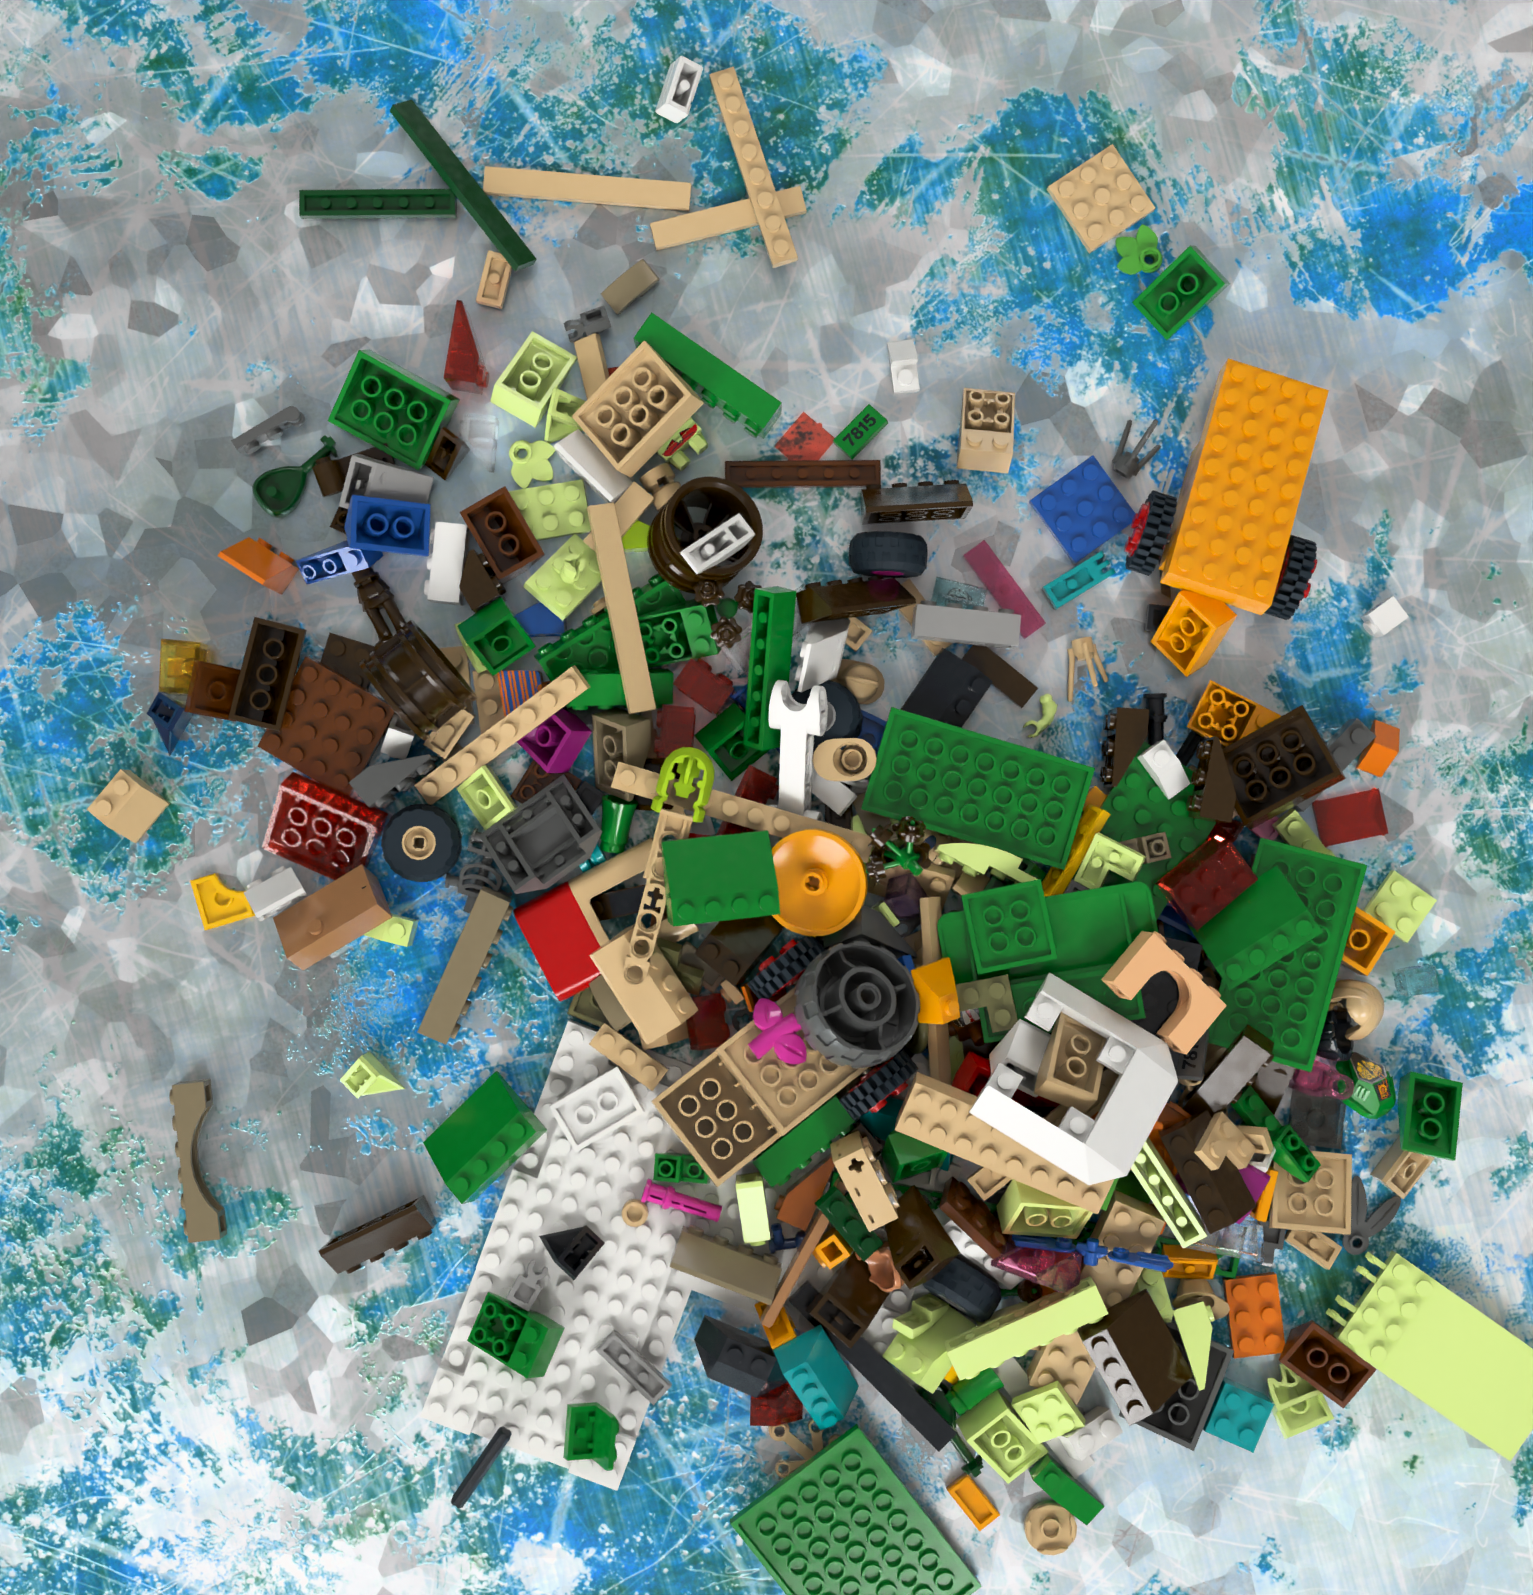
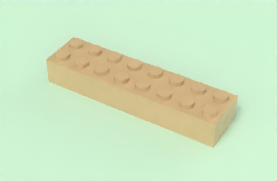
M916 1072L896 1118V1131L1095 1214L1099 1213L1114 1179L1092 1185L1085 1184L969 1113L977 1096Z
M1114 1190L1106 1211H1102L1090 1238L1098 1239L1099 1245L1108 1247L1109 1252L1113 1251L1114 1247H1123L1133 1253L1138 1251L1151 1253L1165 1224V1220L1156 1207ZM1081 1255L1079 1259L1081 1264L1075 1271L1077 1276L1067 1286L1091 1276L1106 1309L1130 1297L1143 1267L1113 1261L1108 1258V1255L1099 1258L1097 1266H1089L1083 1263L1084 1256ZM1078 1331L1069 1335L1063 1334L1058 1336L1050 1344L1042 1346L1041 1350H1036L1027 1369L1028 1385L1040 1388L1059 1381L1075 1405H1078L1096 1367Z

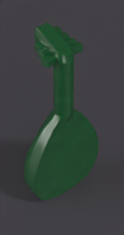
M324 435L320 439L324 446L301 466L275 468L263 473L255 480L252 486L253 495L266 513L276 518L286 517L298 506L306 488L307 474L313 470V466H316L315 461L330 454L335 458L338 457L335 449L336 442L331 436L327 438Z
M941 1382L932 1394L918 1385L915 1389L956 1429V1411L944 1397V1394L949 1391L948 1387ZM956 1434L950 1442L966 1463L961 1469L967 1475L972 1473L974 1477H977L981 1474L980 1469L983 1468L982 1457L978 1455L974 1458L962 1439Z

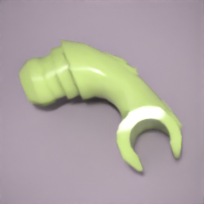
M1045 694L1039 699L1042 704L1041 720L1037 722L1030 720L1024 724L1023 728L1030 725L1035 729V733L1028 735V738L1039 736L1053 722L1058 704L1055 701L1053 702L1052 695Z

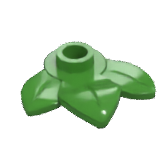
M1142 224L1138 229L1136 238H1116V249L1122 257L1117 265L1120 271L1125 274L1134 275L1140 271L1152 273L1159 269L1163 258L1161 252L1157 249L1158 238L1148 226ZM1151 257L1153 263L1147 264L1144 258Z

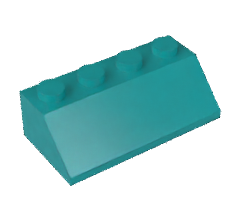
M821 1324L773 1349L782 1374L821 1431L845 1418L859 1385Z

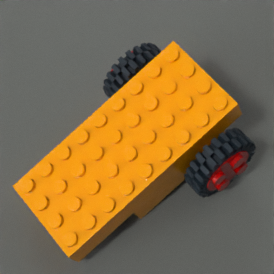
M1228 358L1219 371L1199 443L1191 452L1178 501L1176 497L1154 490L1151 491L1145 504L1141 505L1139 512L1134 515L1131 528L1134 531L1132 537H1128L1124 552L1128 553L1125 563L1126 569L1149 576L1154 571L1162 555L1158 568L1163 570L1160 583L1181 590L1195 592L1259 615L1266 613L1289 620L1294 615L1295 609H1298L1300 601L1308 596L1311 588V583H1308V581L1311 579L1317 565V544L1290 534L1329 390Z

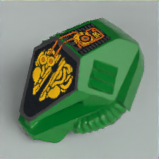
M1351 1051L1352 1056L1348 1061H1337L1335 1065L1340 1073L1337 1078L1339 1096L1344 1104L1366 1118L1378 1119L1386 1115L1395 1105L1396 1094L1393 1076L1390 1077L1389 1071H1386L1384 1065Z

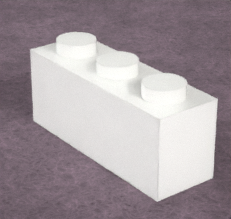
M436 522L435 528L431 529L430 544H433V552L429 554L427 559L430 579L425 581L424 594L428 596L427 600L432 603L463 606L464 596L459 589L469 551L471 531L467 525Z

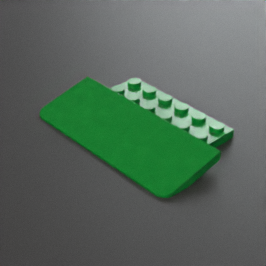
M1130 882L1045 897L1058 959L983 974L977 973L964 910L946 913L938 920L937 929L942 957H950L955 985L1008 974L1018 1020L1021 1019L1047 1033H1052L1056 1021L1050 1031H1046L1025 1018L1049 972L1129 1021L1146 1018L1141 989L1132 1000L1119 998L1101 980L1141 931L1158 932L1151 891L1145 883ZM987 1006L978 1008L984 1043L1001 1041L1011 1029L992 1033Z

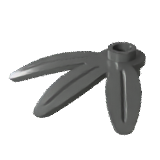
M1354 1176L1351 1188V1235H1343L1342 1245L1344 1249L1353 1255L1365 1252L1369 1245V1237L1384 1229L1395 1217L1401 1203V1198L1399 1196L1389 1198L1365 1222L1367 1213L1366 1192L1361 1178ZM1359 1238L1360 1243L1357 1246H1353V1240Z

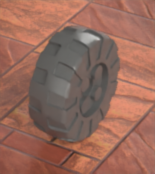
M851 941L844 945L839 943L816 956L800 976L794 995H797L796 1006L794 1007L797 1024H800L804 1032V1038L815 1051L818 1050L823 1054L826 1060L839 1066L850 1065L855 1069L871 1067L897 1054L915 1033L918 1025L917 1016L920 1012L919 993L916 992L914 980L907 967L903 966L895 958L896 956L887 949L870 945V942Z

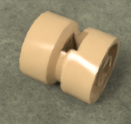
M668 463L651 469L639 479L644 489L648 493H652L655 499L652 503L658 512L677 489L681 487L679 482H674L675 474Z

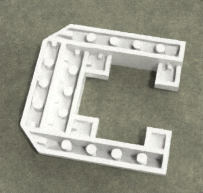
M1049 972L1025 1018L1044 1030L1050 1031L1060 1012H1063L1107 1039L1096 1061L1119 1074L1095 1120L1071 1106L1059 1127L1046 1121L1011 1099L1023 1076L1001 1063L997 1064L969 1113L1087 1185L1127 1176L1178 1083L1168 1044Z

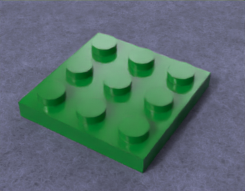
M1041 879L961 895L978 974L1058 959Z

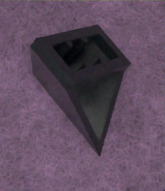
M587 1225L539 1236L553 1261L573 1280L578 1277L605 1244Z

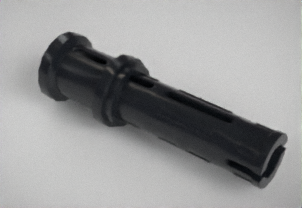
M1167 693L1143 694V698L1146 699V709H1149L1148 744L1151 746L1158 741L1164 740V722L1167 719L1164 709V698L1167 697Z

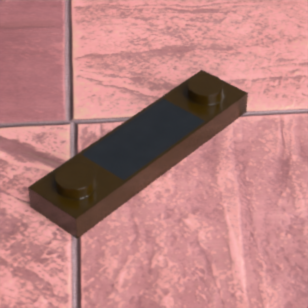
M646 884L594 896L591 899V905L599 920L602 921L638 913ZM655 887L654 891L648 892V895L652 896L651 905L649 906L645 903L644 909L661 908L655 906L658 898L663 899V894H660V889Z

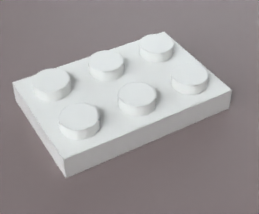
M619 1066L612 1068L549 1106L575 1153L645 1111Z

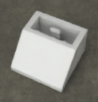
M1019 1019L989 1054L991 1075L998 1063L1003 1064L1023 1076L1017 1089L1036 1098L1038 1095L1034 1094L1038 1070L1051 1035Z

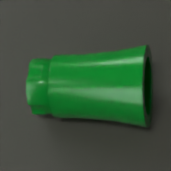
M614 795L602 796L601 850L617 854L625 851L633 815L638 804L637 800L633 799L628 802Z
M989 1367L980 1371L979 1375L972 1379L958 1380L951 1386L952 1390L944 1394V1397L957 1414L962 1416L967 1409L970 1411L979 1402L1004 1387V1385L992 1368Z

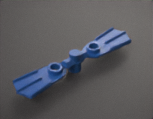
M1012 1235V1240L1016 1246L1071 1253L1077 1250L1084 1256L1083 1263L1089 1266H1097L1098 1259L1108 1255L1109 1259L1116 1262L1162 1272L1173 1268L1174 1265L1173 1262H1170L1167 1255L1139 1251L1133 1253L1123 1247H1114L1113 1251L1109 1252L1108 1247L1100 1246L1099 1240L1096 1238H1087V1243L1078 1242L1075 1246L1071 1239L1065 1237L1053 1239L1044 1236Z

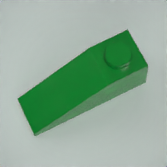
M1049 1453L1044 1455L1029 1469L1032 1480L1053 1500L1086 1526L1105 1507Z

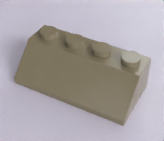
M690 1225L689 1228L683 1226L672 1254L671 1268L771 1306L782 1271V1263L778 1262L779 1259L766 1253L763 1256L753 1253L754 1249L747 1245L739 1244L737 1247L729 1244V1240L720 1235L708 1236L704 1234L703 1229L694 1225Z

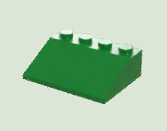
M370 349L359 350L328 421L420 471L430 455L441 428L448 426L460 399Z
M767 830L661 841L667 918L673 927L780 914L778 883Z
M1277 865L1186 922L1230 990L1323 933Z
M495 1071L423 1143L446 1186L461 1204L475 1201L547 1129L500 1073Z

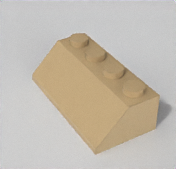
M634 924L622 930L589 956L646 1044H650L684 1023L698 1011V1008L657 944H655L652 956L648 959L651 963L645 981L637 986H631L626 983L623 978V969L626 957L630 955L629 946L635 927ZM640 939L635 942L634 949L638 954L643 955L649 952L650 945L646 940ZM631 966L627 970V974L630 979L639 980L643 976V971L639 966Z

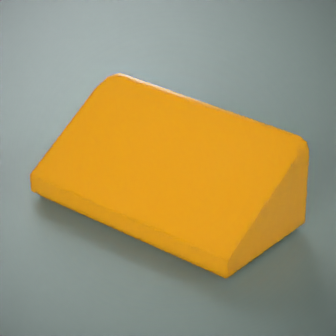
M1165 1244L1162 1248V1255H1167L1170 1262L1174 1264L1173 1268L1162 1272L1164 1278L1213 1279L1218 1263L1214 1247L1189 1245L1182 1248L1181 1245Z

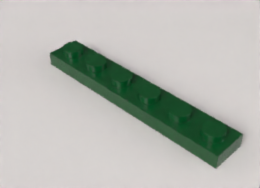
M451 189L299 190V216L301 219L457 218V197Z

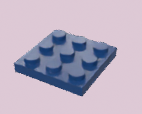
M1094 455L1029 501L1073 564L1079 562L1129 526L1136 514Z

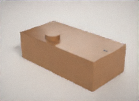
M361 864L273 917L287 959L300 969L305 970L392 918V914L378 878Z

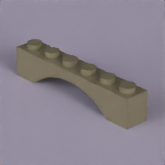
M211 1079L179 1082L172 1085L169 1098L171 1105H174L175 1115L172 1118V1126L174 1131H177L178 1142L175 1144V1153L177 1157H180L181 1168L178 1169V1180L183 1185L181 1207L186 1213V1220L183 1225L184 1234L188 1236L189 1243L219 1240L227 1235L225 1208L214 1198L206 1186L198 1160L200 1131L206 1115L213 1106Z

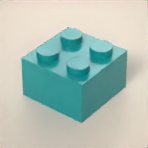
M1224 1377L1203 1430L1254 1453L1274 1403L1267 1395Z

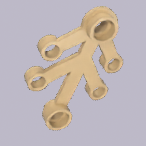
M778 1417L770 1421L768 1425L770 1437L775 1441L783 1440L805 1458L804 1460L795 1461L784 1459L777 1461L775 1471L779 1477L785 1478L823 1449L822 1432L824 1430L814 1431L811 1429V1425L815 1422L813 1418L808 1422L813 1450L789 1431V1425L785 1419ZM778 1426L784 1428V1432L781 1435L774 1433L775 1428ZM831 1435L828 1439V1445L832 1443L834 1439L840 1437V1435ZM781 1464L788 1466L787 1471L784 1473L778 1471V1467Z

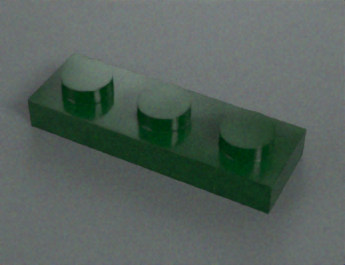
M835 1185L814 1203L863 1261L884 1244L874 1231H868L860 1214Z

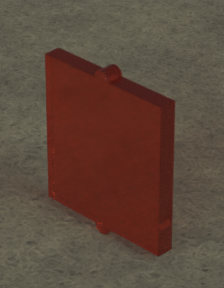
M803 412L774 447L785 455L788 461L819 460L833 444L835 438L822 428V423H816Z

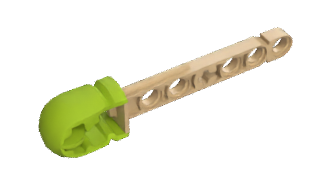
M682 747L674 750L665 759L656 786L658 796L654 797L651 809L660 813L643 875L647 882L629 946L630 955H627L623 969V978L631 986L642 984L647 977L651 963L648 959L653 954L666 906L664 877L659 876L655 872V865L663 861L661 841L666 835H672L677 840L688 839L692 822H703L706 813L703 806L708 804L714 782V767L706 753L693 747ZM675 763H679L676 772L681 774L679 782L673 783L676 789V796L687 799L689 794L696 790L692 786L693 779L699 778L701 769L704 770L703 780L697 782L700 792L698 800L693 805L695 810L693 816L685 814V807L674 805L673 809L670 810L663 808L664 801L668 799L669 795L667 793L669 781L676 777V774L672 772ZM655 887L660 889V894H663V899L658 898L655 906L661 907L660 912L650 908L644 909L645 903L649 906L651 905L652 896L648 895V892L654 891ZM647 913L653 914L657 920L656 925L650 929L645 928L641 923L642 916ZM640 939L646 940L650 945L649 952L643 955L638 954L634 949L635 942ZM631 966H639L643 971V976L639 980H632L628 977L627 970Z

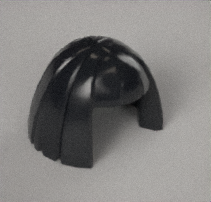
M1329 1010L1327 1012L1316 1056L1333 1061H1348L1351 1058L1354 1041L1345 1037L1346 1031L1353 1027L1350 1024L1352 1021L1348 1011L1334 1012V1010Z

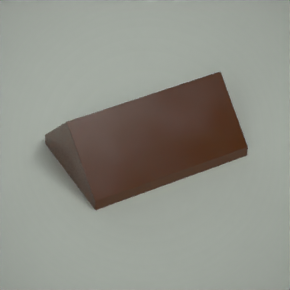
M1313 1320L1291 1329L1279 1358L1282 1364L1343 1409L1377 1370Z

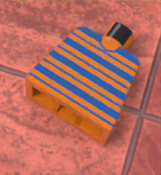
M501 670L497 673L504 717L551 683L550 681L543 682L542 672Z

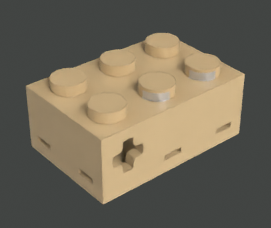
M858 1130L831 1143L833 1163L868 1231L871 1232L897 1219L896 1208L900 1207L896 1198L897 1194L891 1182H887L884 1168L879 1159L876 1160L868 1137L862 1138Z

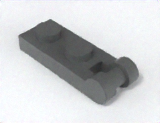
M289 406L231 441L240 453H254L261 447L260 444L267 440L273 441L283 434L282 431L290 426H302L305 422V416L296 407Z

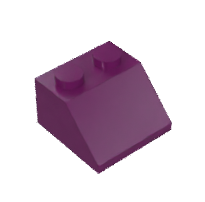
M560 709L517 741V743L547 773H567L592 733V730L575 714Z

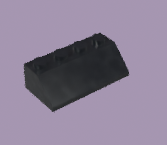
M942 648L900 710L962 728L993 681L968 662Z

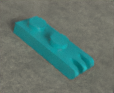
M1100 551L1042 587L1055 610L1116 573L1114 569H1109L1105 573L1102 571L1103 568L1110 564L1108 559L1101 564L1097 563L1096 560L1101 559L1105 555L1103 551Z

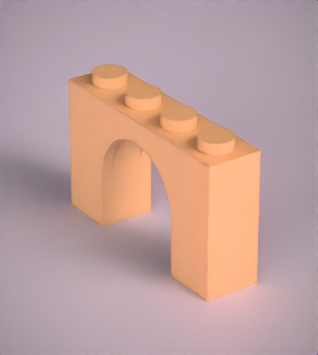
M1141 931L1101 980L1119 998L1132 1000L1150 977L1160 971L1168 972L1177 983L1179 1000L1175 1011L1158 1030L1156 1035L1166 1042L1174 1052L1187 1055L1227 1005L1220 999L1221 994L1216 989L1207 986L1202 981L1203 976L1198 971L1189 968L1184 963L1185 958L1179 952L1171 950L1166 945L1167 940L1156 931Z

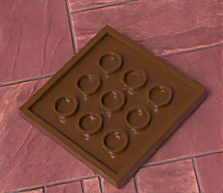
M306 656L293 681L281 732L266 729L258 747L348 799L354 791L349 782L366 769L396 712L384 699L314 658Z

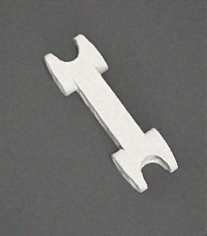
M777 680L773 687L769 704V727L781 730L779 803H771L769 806L822 822V812L811 810L814 735L823 736L827 726L828 705L826 690L823 686L814 685L807 704H801L793 699L788 682ZM769 834L771 849L783 838Z

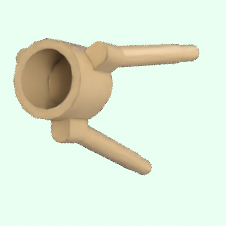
M1092 637L1072 640V648L1067 649L1069 655V702L1073 700L1075 657H1077L1078 661H1086L1094 687H1097L1098 683L1092 658L1103 681L1108 682V677L1097 653L1096 644L1092 642Z

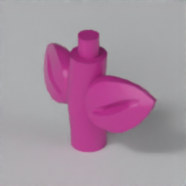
M766 998L759 999L753 1011V1020L762 1032L748 1043L756 1058L759 1060L774 1047L777 1057L785 1063L800 1064L805 1062L807 1056L806 1046L803 1039L796 1034L802 1028L800 1024H797L795 1015L790 1013L783 1018L782 1009L775 1002Z

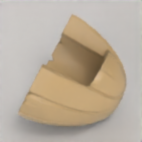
M1353 979L1338 980L1335 983L1330 1003L1346 999L1348 1013L1358 1025L1349 1028L1346 1031L1345 1037L1349 1040L1363 1039L1375 1030L1383 1017L1384 1000L1375 986L1367 982Z

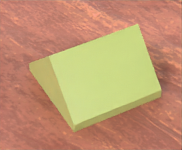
M489 765L481 766L456 788L484 830L490 828L518 807Z

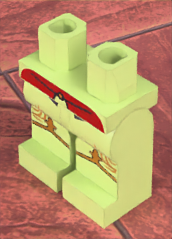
M690 417L656 454L665 463L672 464L679 471H683L691 462L683 452L690 446L699 455L708 448V443L703 437L701 428Z

